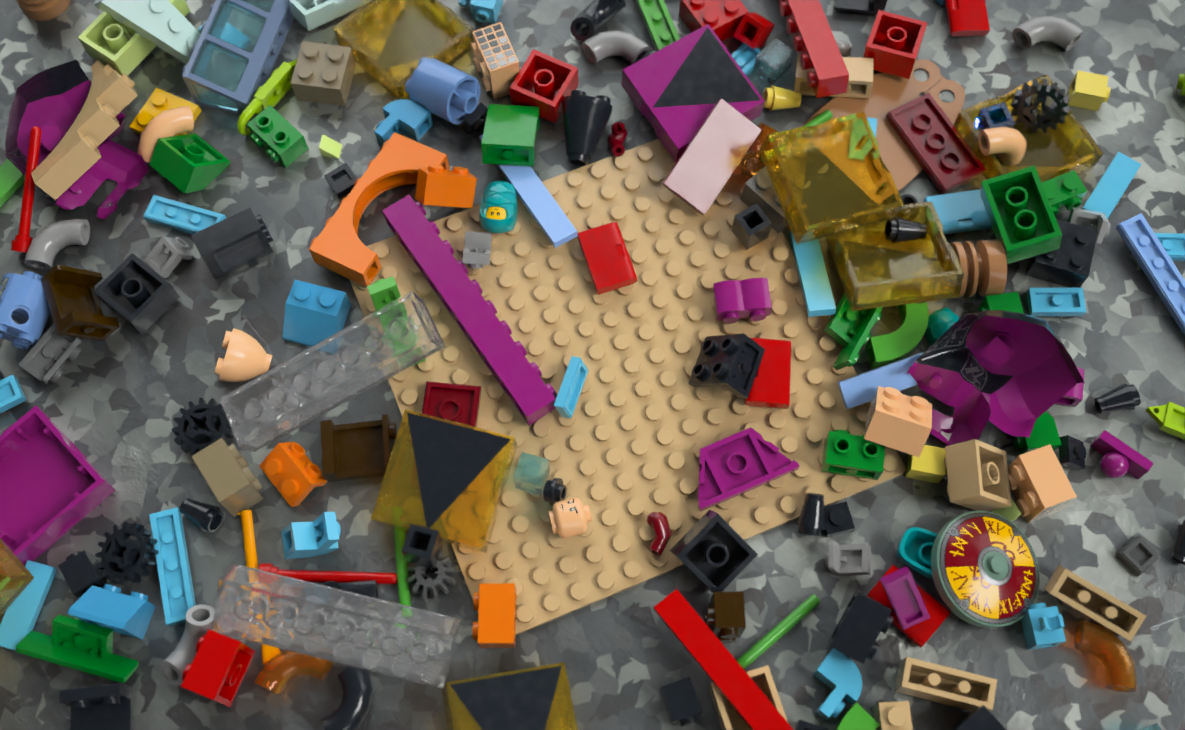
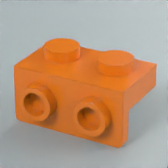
M296 442L278 443L259 465L291 507L299 506L314 487L324 486L327 482L322 475L321 469L311 462L305 454L304 448Z

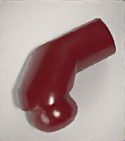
M615 122L611 126L612 132L608 136L607 141L615 156H622L625 152L623 143L627 137V129H625L624 123Z
M651 512L647 517V524L653 528L655 537L648 550L655 555L661 556L672 532L668 519L663 513Z

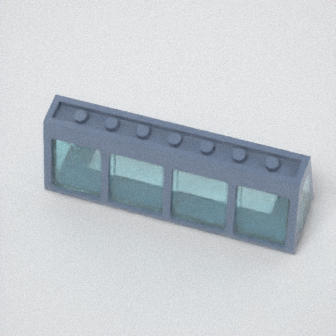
M216 0L211 5L210 15L206 23L201 27V35L198 42L193 45L189 62L182 70V77L197 105L241 115L254 99L257 89L263 86L269 79L294 20L289 0Z

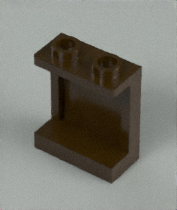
M56 265L41 279L57 334L104 341L120 327L117 318L103 315L98 297L94 293L95 285L103 279L101 273L67 267L65 265Z
M388 414L382 415V420L334 425L332 420L320 421L323 476L328 482L395 475L394 465H399L397 448L393 449V439H397L396 423L391 422Z

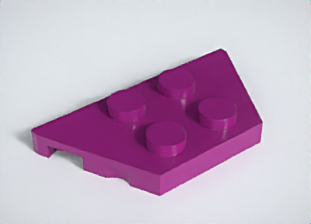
M753 428L745 429L700 449L698 509L700 512L792 473L798 470L800 466L795 460L791 461L779 452V448L774 444L765 441L762 435Z

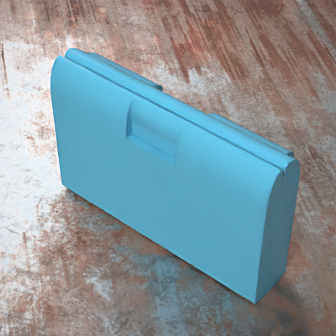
M981 189L927 196L924 198L923 206L933 236L992 228L981 198Z

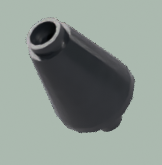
M572 90L570 96L563 98L566 154L569 163L579 166L588 165V161L592 158L612 114L611 99L602 95L596 97L586 96V93L581 90Z

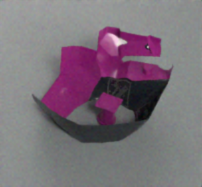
M77 59L35 74L17 88L9 113L5 152L6 157L24 175L26 172L31 128L38 126L42 130L38 159L39 166L68 132L88 97L92 82L82 70ZM126 106L124 114L120 112L116 116L120 126L97 147L101 158L61 196L55 200L35 185L54 205L70 210L83 206L101 183L108 178L117 181L118 185L98 208L97 217L106 219L118 208L117 202L129 189H133L142 183L148 172V167L143 157L111 140L120 134L124 127Z
M989 310L964 314L914 362L907 374H911L921 390L943 403L955 407L954 415L949 417L932 409V429L930 434L945 442L946 446L973 439L979 440L988 420L1005 433L1029 438L1037 418L1075 385L1085 383L1063 342L1045 320L1005 310Z

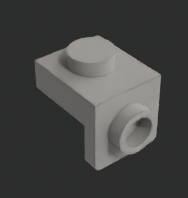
M1072 207L1068 222L1098 230L1095 244L1101 245L1103 238H1107L1110 232V223L1105 214Z
M467 231L465 233L462 263H467L470 268H484V265H489L492 234Z
M829 541V549L825 551V564L837 576L871 575V546L869 544L839 545L836 541Z

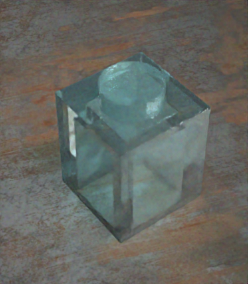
M775 38L756 56L754 71L761 79L774 84L792 66L795 52Z
M522 452L513 477L515 488L542 495L551 470L549 459Z

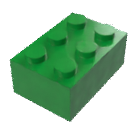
M1035 165L981 181V198L996 239L1004 247L1007 264L1060 249L1062 233Z

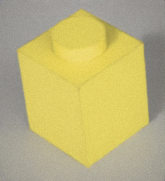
M1077 71L1069 85L1068 97L1070 100L1068 106L1098 111L1101 104L1107 102L1110 95V87H1107L1108 76Z
M925 445L920 457L908 454L905 478L938 484L945 475L948 476L944 463L946 457L945 448Z

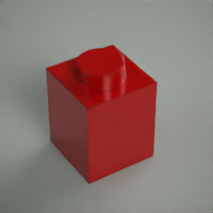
M756 12L746 13L733 36L753 49L764 47L775 24Z

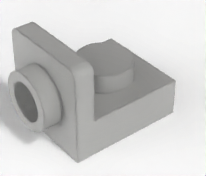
M163 236L145 258V261L160 276L168 278L182 259L191 260L194 255L188 249L189 245L181 238Z

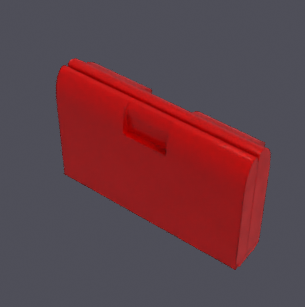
M945 0L951 36H985L990 32L985 0Z
M617 222L578 233L577 238L598 295L629 286L638 281Z
M751 338L763 347L765 351L749 397L745 399V404L758 407L789 408L791 341Z
M893 564L883 577L899 569ZM879 580L866 596L892 610L890 616L893 617L892 624L921 648L950 612L916 584L930 618L903 630Z

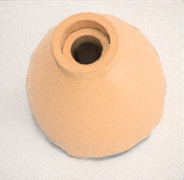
M233 328L232 332L226 331L222 348L227 349L224 358H218L214 372L216 375H220L219 380L242 382L259 375L267 376L272 355L267 354L261 344L248 333Z

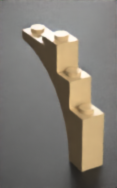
M97 60L91 66L93 74L92 85L79 115L59 144L31 173L34 184L55 200L101 158L97 147L120 126L116 116L138 96L134 89L136 84L125 73L120 75L108 63L103 65Z

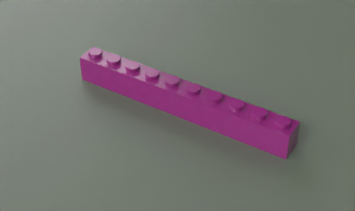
M407 195L382 210L389 228L526 423L530 426L555 410L554 403L557 393L550 383L545 385L540 378L542 373L535 362L530 363L525 357L527 352L521 342H514L510 336L512 334L510 327L505 320L499 321L495 315L497 314L495 306L490 300H484L481 295L483 291L475 279L472 281L467 276L469 272L465 264L462 263V260L456 261L452 255L454 254L452 246L447 240H441L437 225L433 220L429 222L426 219V211L419 201L414 202L411 196Z

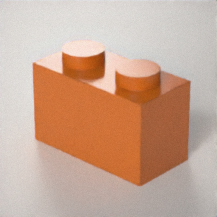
M428 165V168H419L415 199L423 205L473 208L477 177L469 173V169L463 167H453V170H444L443 166Z
M479 584V592H474L473 606L474 610H478V622H473L472 636L473 640H477L480 648H515L517 595L515 584Z

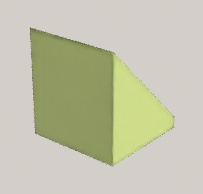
M322 135L319 146L322 157L340 158L342 144Z
M1011 499L1012 506L991 511L1007 518L1011 522L1021 515L1013 499Z

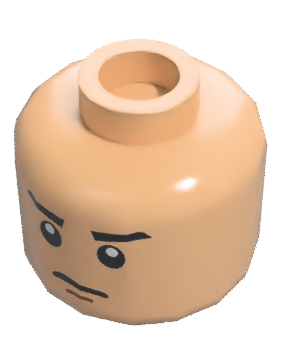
M576 497L555 502L552 510L548 511L553 534L558 533L561 538L584 534L587 531V523L592 522L589 505L583 506L581 500Z

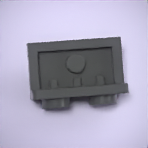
M53 323L18 366L45 385L50 381L55 384L65 372L62 366L69 359L73 362L83 349L79 347L82 344V340L78 337L57 334L55 324Z

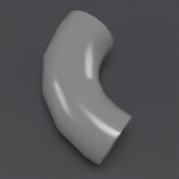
M1044 16L1031 18L1020 24L1013 30L1012 36L1015 43L1023 49H1029L1040 41H1048L1068 51L1079 41L1084 31L1066 19Z
M617 30L601 32L581 43L584 55L593 64L598 63L607 56L615 55L625 58L632 64L646 50L650 52V46L633 34Z
M61 220L45 227L32 240L25 255L24 264L37 270H51L56 254L61 249L70 245H87L90 238L88 220Z
M196 605L186 612V625L180 642L175 650L160 663V670L163 676L174 685H181L183 683L182 674L186 666L190 663L192 664L197 654L196 645L201 636L206 635L208 629L215 631L216 611L209 605Z

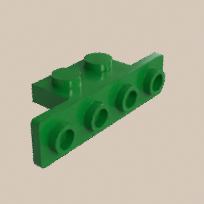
M894 287L856 308H853L848 291L846 290L836 307L835 314L831 316L824 328L826 333L843 346L833 365L836 370L846 366L851 367L856 363L859 358L858 352L871 336L869 332L873 325L880 320L882 316L880 312L884 305L891 300L893 296L891 292Z
M60 614L52 621V636L30 631L16 645L17 653L121 683L126 682L138 668L137 660L112 654V629Z

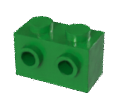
M270 105L247 123L251 132L249 137L257 147L263 146L269 158L275 163L279 161L285 168L309 149L304 136Z
M1075 170L1042 182L1054 215L1066 210L1071 211L1072 207L1077 208L1080 206L1081 200L1088 192Z
M841 429L829 431L824 443L821 472L878 480L883 473L885 446L864 439V434L861 436L852 435L849 431Z

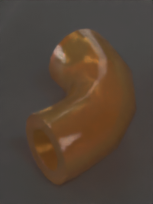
M762 122L758 125L761 132L741 160V170L749 178H752L766 166L762 162V155L774 148L782 136L781 132Z
M1080 621L1075 630V649L1090 653L1101 662L1105 670V687L1107 689L1127 693L1136 692L1137 675L1135 662L1126 645L1110 630L1090 622Z
M312 645L288 648L271 658L257 676L255 683L281 695L288 683L297 676L309 675L319 680H324L332 669L336 653Z

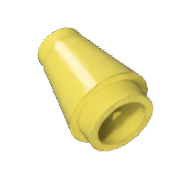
M772 85L770 88L764 89L763 100L765 102L763 107L768 108L769 111L799 108L801 93Z

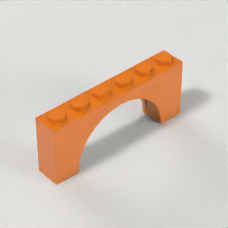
M394 132L390 139L383 143L381 151L376 158L370 161L362 177L356 180L349 195L342 199L335 214L326 221L325 227L319 236L312 240L309 251L314 262L365 287L370 285L382 266L377 253L367 248L358 237V227L363 212L377 196L385 191L402 185L417 184L419 168H428V165L443 166L444 170H450L447 155Z

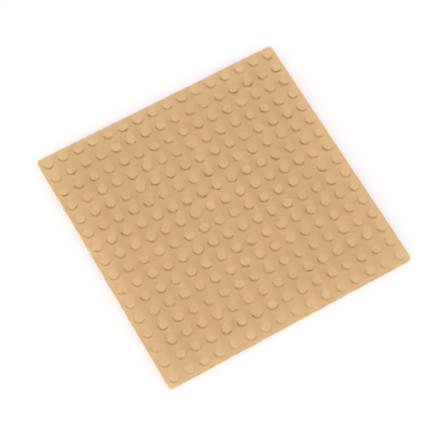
M659 139L629 149L622 156L613 155L542 181L575 227L577 233L612 222L618 223L638 278L636 283L598 295L578 238L575 237L554 248L518 195V214L514 229L505 233H491L490 264L484 265V268H470L467 263H464L469 272L467 274L471 281L475 279L483 291L481 295L484 300H490L497 310L495 315L499 321L505 320L512 331L510 336L514 342H521L527 352L525 356L530 363H536L542 373L540 378L545 385L550 383L557 395L571 356L582 359L589 371L571 419L562 417L557 409L529 426L397 237L393 236L366 246L371 251L377 253L382 266L371 284H374L379 279L394 277L426 361L400 370L367 287L350 280L410 438L411 433L407 413L421 416L426 381L481 386L482 392L476 430L511 439L470 483L468 495L460 494L441 515V519L472 599H474V592H479V584H515L517 589L516 635L684 566L670 550L709 510L718 513L744 540H747L799 518L807 492L824 495L825 507L896 478L906 471V467L897 450L885 446L883 473L878 480L821 472L824 443L828 432L841 429L849 431L852 435L861 436L865 434L867 413L872 402L869 401L849 409L845 408L837 382L856 376L857 373L853 366H846L839 370L833 367L843 347L824 331L829 321L826 315L808 317L793 251L782 230L777 233L771 227L769 237L748 250L744 248L732 232L734 216L749 208L740 200L745 183L753 177L744 158L740 161L705 215H701L662 185L675 162ZM481 204L434 221L440 231L439 237L441 240H447L454 250L452 255L456 261L460 259L463 261L465 233L467 231L487 232L480 228L479 213ZM750 278L768 279L772 309L771 314L766 316L764 320L752 321L750 318H741L738 322L731 324L716 320L713 297L714 283L728 280L741 281ZM744 333L749 338L791 341L789 408L749 406L745 404V399L738 398L723 386L692 387L689 385L692 369L696 364L705 338L707 336ZM753 428L762 435L765 441L774 444L779 448V452L791 461L795 460L800 466L798 470L704 511L700 512L698 509L700 449L745 429ZM561 478L563 485H566L567 488L565 500L576 497L581 500L583 506L589 505L592 522L587 523V531L584 534L568 538H561L558 533L553 534L548 512L552 510L553 506L543 499L544 486L547 480ZM651 512L663 513L668 519L672 532L661 556L655 555L648 550L655 537L653 528L647 524V517Z

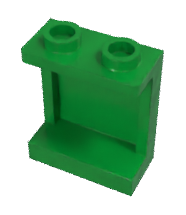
M488 105L481 143L483 164L534 166L536 135L540 126L539 107Z

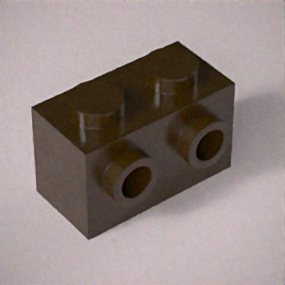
M744 591L713 592L709 607H707V613H705V623L721 643L736 642V638H740L746 628Z

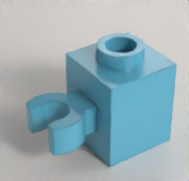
M459 0L458 2L459 6L470 7L472 19L481 23L488 22L492 24L496 23L503 4V0Z
M1046 603L1029 605V610L1025 611V616L1021 619L1028 650L1056 647L1066 642L1063 631L1065 625L1062 614L1059 615L1058 607H1047Z

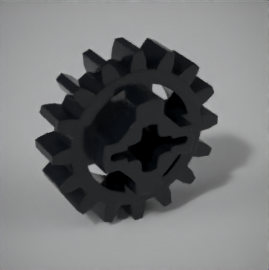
M1033 79L1032 86L1024 83L1022 90L1017 89L1014 98H1012L1011 116H1016V124L1024 123L1023 130H1026L1028 127H1032L1033 133H1036L1038 128H1041L1043 133H1047L1048 127L1056 130L1058 123L1063 124L1069 112L1070 98L1064 97L1066 90H1057V82L1051 86L1048 85L1047 79H1044L1042 84H1038V81ZM1039 102L1042 103V104H1041V110H1040V111L1038 110V108H1039Z
M203 398L199 399L198 405H195L192 401L188 402L190 408L188 410L180 408L182 417L174 418V421L179 425L172 428V432L177 436L174 441L179 446L181 445V449L185 453L190 452L192 456L220 438H223L224 441L227 438H234L232 432L229 431V429L236 427L235 423L231 420L233 415L229 410L226 411L227 408L222 402L217 405L213 398L209 400L208 404ZM198 424H200L202 427H207L210 430V432L201 429L198 426Z
M124 522L123 526L114 525V533L105 532L104 535L107 540L98 543L102 548V552L95 554V557L101 558V562L96 567L104 570L101 576L109 579L111 583L130 586L131 581L139 583L141 582V574L149 576L148 566L156 565V562L152 560V556L159 554V551L153 549L152 546L158 541L150 537L153 532L145 529L143 525ZM130 536H135L138 540L135 541ZM119 567L120 569H123L124 572H119L116 568Z

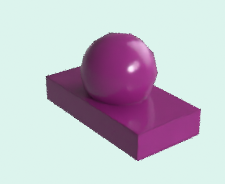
M1104 430L1090 445V447L1103 455L1099 464L1100 469L1109 478H1120L1128 472L1139 479L1153 466L1152 461L1108 431Z
M907 566L880 578L887 598L903 630L930 618Z

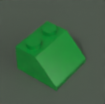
M194 133L158 138L149 165L157 170L162 177L172 182L179 191L190 193L204 190L229 166L231 161Z

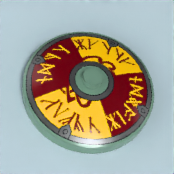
M989 511L967 512L948 521L935 538L931 552V571L935 586L949 609L965 622L982 628H999L1011 625L1025 616V611L1029 610V605L1035 603L1040 585L1037 557L1024 533L1007 518Z

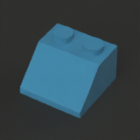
M294 280L285 304L283 340L334 353L351 308L346 292Z
M104 584L103 588L91 586L69 608L67 614L81 621L112 629L113 632L143 640L156 606L148 602V596L131 591L130 596L121 594L122 589Z

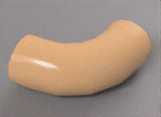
M188 106L167 110L149 122L141 133L138 145V154L143 157L145 162L150 163L158 138L172 137L180 133L193 131L194 119L191 109Z
M988 128L981 130L978 136L980 149L985 156L997 154L999 160L1009 166L1019 164L1024 157L1027 146L1026 139L1014 128Z

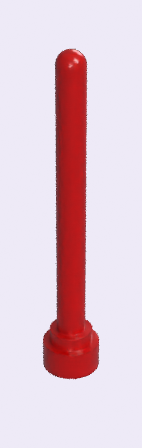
M33 126L30 130L18 235H15V240L11 242L12 251L27 253L32 242V237L29 236L36 184H34L31 173L38 167L42 130L38 126Z
M260 563L258 569V585L263 587H272L273 584H278L279 581H336L337 583L376 580L377 584L397 583V574L387 572L281 570L278 566H274L273 563Z

